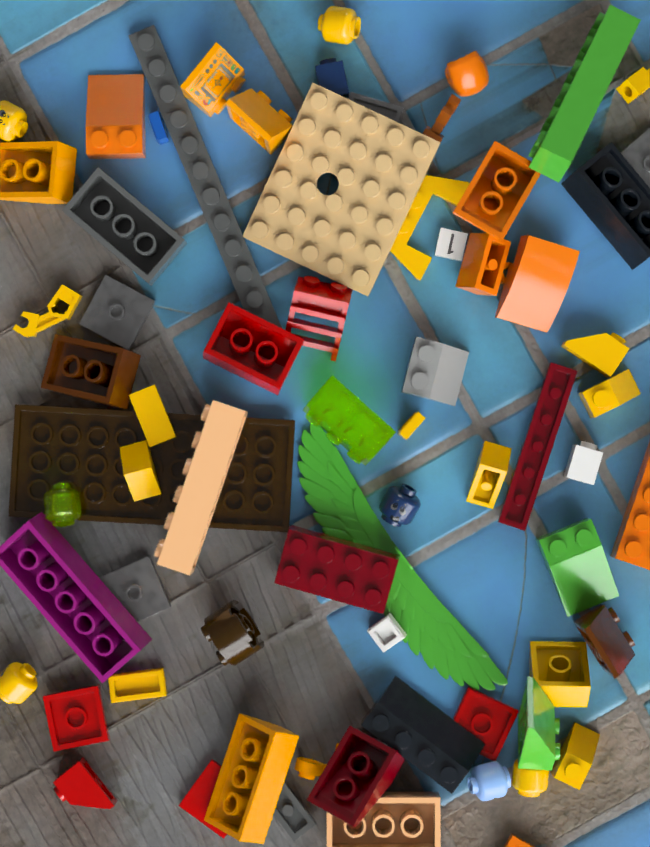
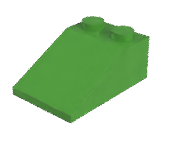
M585 518L536 538L567 617L619 596L592 519Z
M527 676L517 718L518 769L552 771L554 761L560 759V743H555V735H559L560 719L555 718L554 705L534 677Z

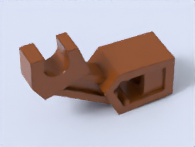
M451 94L433 127L427 126L422 134L441 142L444 138L441 132L455 113L461 99Z

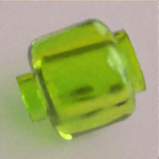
M67 483L53 485V489L44 494L45 518L52 522L53 526L57 527L74 525L75 520L81 517L80 492L70 488V485Z

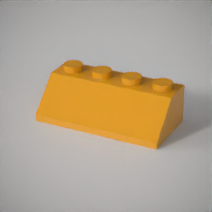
M239 713L204 821L238 841L264 844L299 735L281 726Z

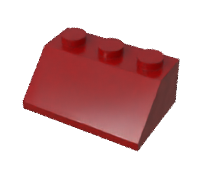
M228 302L203 351V359L278 395L305 339Z

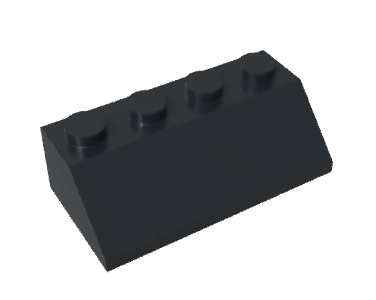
M611 142L572 173L561 185L633 270L650 257V188Z
M397 676L393 678L361 723V726L390 748L396 750L402 757L451 794H453L468 774L485 746L483 741L455 722L450 716Z

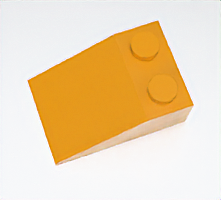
M250 88L229 98L225 104L230 118L272 155L288 137L293 126L290 124L293 121L292 118L282 109L277 112L269 104L272 100L261 90L256 93Z
M59 141L0 143V200L67 204L73 197L77 148Z

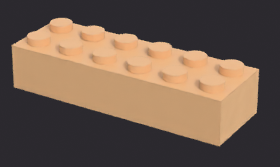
M215 400L212 401L211 405H205L201 420L205 421L202 432H196L192 443V448L196 449L193 459L188 458L182 475L187 476L184 486L178 485L173 502L177 503L175 512L168 514L164 529L168 530L165 539L162 538L159 541L154 556L159 558L157 565L187 575H191L194 572L248 414L247 411Z

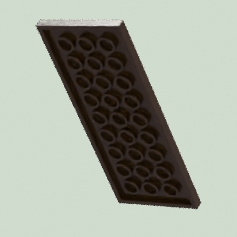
M15 404L8 517L33 518L42 512L48 519H59L62 516L69 518V520L165 525L168 514L175 512L177 503L173 502L178 485L184 486L187 477L182 475L185 463L188 458L193 459L196 450L192 448L195 434L197 431L202 432L205 421L201 420L202 415L167 413L177 437L149 447L162 494L134 502L124 477L119 447L147 440L135 411ZM246 417L209 528L288 532L295 420ZM68 504L73 507L72 512H67L66 507ZM63 505L64 511L58 514L56 512L57 508Z

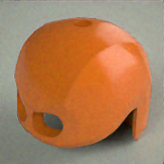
M476 50L446 65L445 77L451 89L461 97L477 94L488 85L489 73L487 65Z

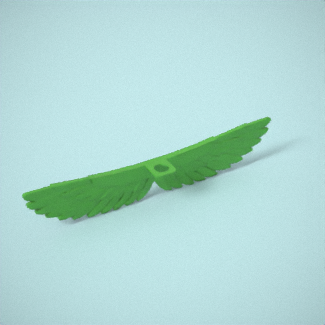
M312 420L310 422L311 435L307 430L302 432L301 438L305 447L302 445L298 446L302 461H298L297 464L301 474L304 476L299 481L302 488L308 494L305 495V499L318 512L313 513V516L321 526L325 527L322 528L324 534L400 555L384 615L392 614L407 634L402 640L405 643L408 642L411 651L416 656L419 655L420 651L430 669H433L435 666L444 679H449L450 675L460 686H464L465 681L475 690L480 689L479 684L486 690H495L493 682L506 686L508 680L491 660L489 654L437 599L392 541L371 509L336 446L332 444L316 420Z

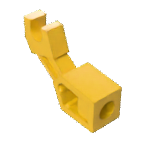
M642 67L616 88L627 104L650 88V68L646 70Z
M62 284L47 305L48 313L39 315L23 311L21 316L28 319V326L21 328L15 324L13 330L24 337H36L37 333L66 319L70 320L83 296ZM60 299L70 305L64 314L54 311Z

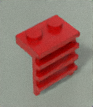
M298 276L286 331L291 333L293 327L335 337V342L331 343L294 334L305 339L302 346L332 352L331 361L336 362L353 289L347 288V286L338 282H332L331 284L321 282L314 276ZM295 312L339 322L338 328L296 319L294 316Z

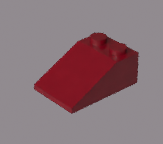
M349 726L308 796L307 801L355 828L392 784L405 759L396 750Z

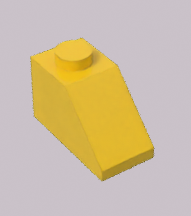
M614 332L611 335L603 333L567 340L561 345L562 348L607 378L612 376L630 349L624 345L626 340Z
M627 369L578 394L589 417L595 418L640 395L641 392L630 370Z
M484 441L467 495V502L493 509L508 471L512 448Z
M574 722L560 750V759L555 761L553 769L550 771L552 776L580 790L592 765L600 734Z

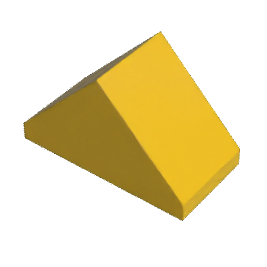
M147 440L119 447L124 477L134 502L162 494Z

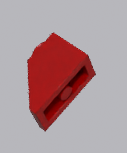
M84 757L53 781L56 786L54 791L62 801L67 800L70 805L111 809L117 802L116 798Z

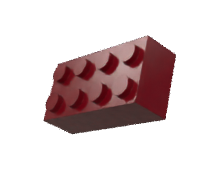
M292 525L288 530L274 583L384 614L400 555Z

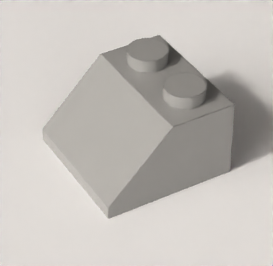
M416 337L401 393L456 406L469 352L436 341Z

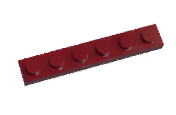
M550 362L497 522L523 531L526 530L578 371Z

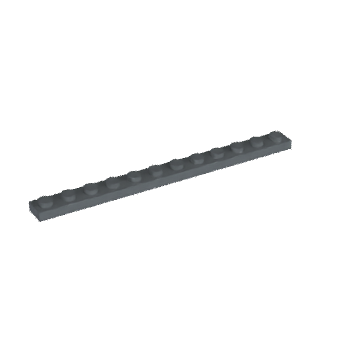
M152 25L128 35L243 309L282 328L155 26Z

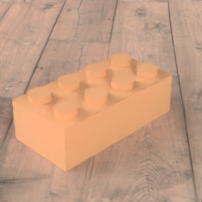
M384 792L355 828L327 812V847H441L439 792Z

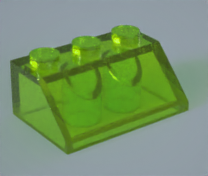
M333 375L303 409L306 413V419L314 426L318 427L320 425L327 431V438L335 445L341 444L348 450L347 455L357 464L362 463L366 466L396 433L395 430Z

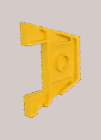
M425 176L390 250L395 258L417 280L420 281L432 258L408 246L407 242L430 198L434 194L457 206L469 186V182Z

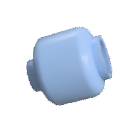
M492 761L474 766L471 771V777L467 778V784L471 794H476L481 801H488L504 797L508 788L511 787V778L506 766H502L497 761Z

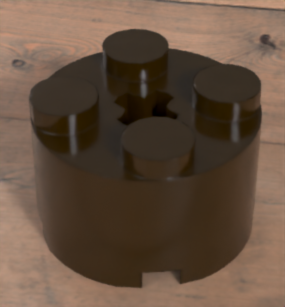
M236 600L230 601L204 619L205 625L201 627L204 637L209 642L213 641L218 649L216 655L224 666L229 663L236 666L264 648V641L259 643L257 637L261 635L257 625L245 608L238 610L235 605L239 602Z

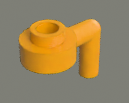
M297 757L294 769L299 771L298 776L315 780V776H321L327 764L305 757Z

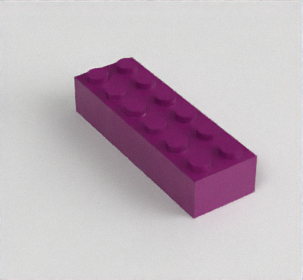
M42 512L28 520L0 546V566L102 683L153 640Z

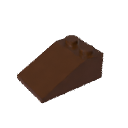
M55 334L41 388L127 409L130 399L129 395L132 392L141 355L124 348Z
M601 604L573 622L602 669L616 679L635 656L632 650L635 643L627 631L622 633L617 623L620 622V619L612 607L607 609L606 606Z

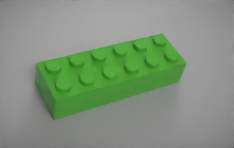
M612 5L609 6L605 14L601 12L598 14L528 155L533 158L528 168L558 183L560 182L579 149L641 21L640 19Z

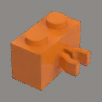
M470 233L455 287L476 295L497 296L500 283L504 284L506 278L503 271L508 269L511 263L506 262L511 241L506 239L500 241L488 233Z

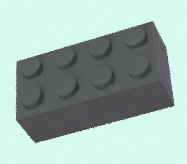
M99 167L62 209L65 214L151 286L187 245V242Z

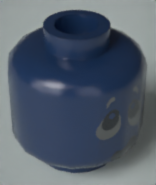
M402 484L401 487H389L379 505L382 519L396 527L410 524L421 505L419 498L416 496L417 491L407 484Z

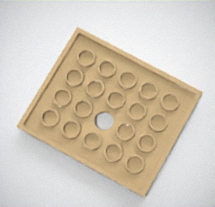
M312 82L243 233V237L368 297L441 142ZM324 173L334 174L339 181V187L332 195L322 194L317 187V181Z

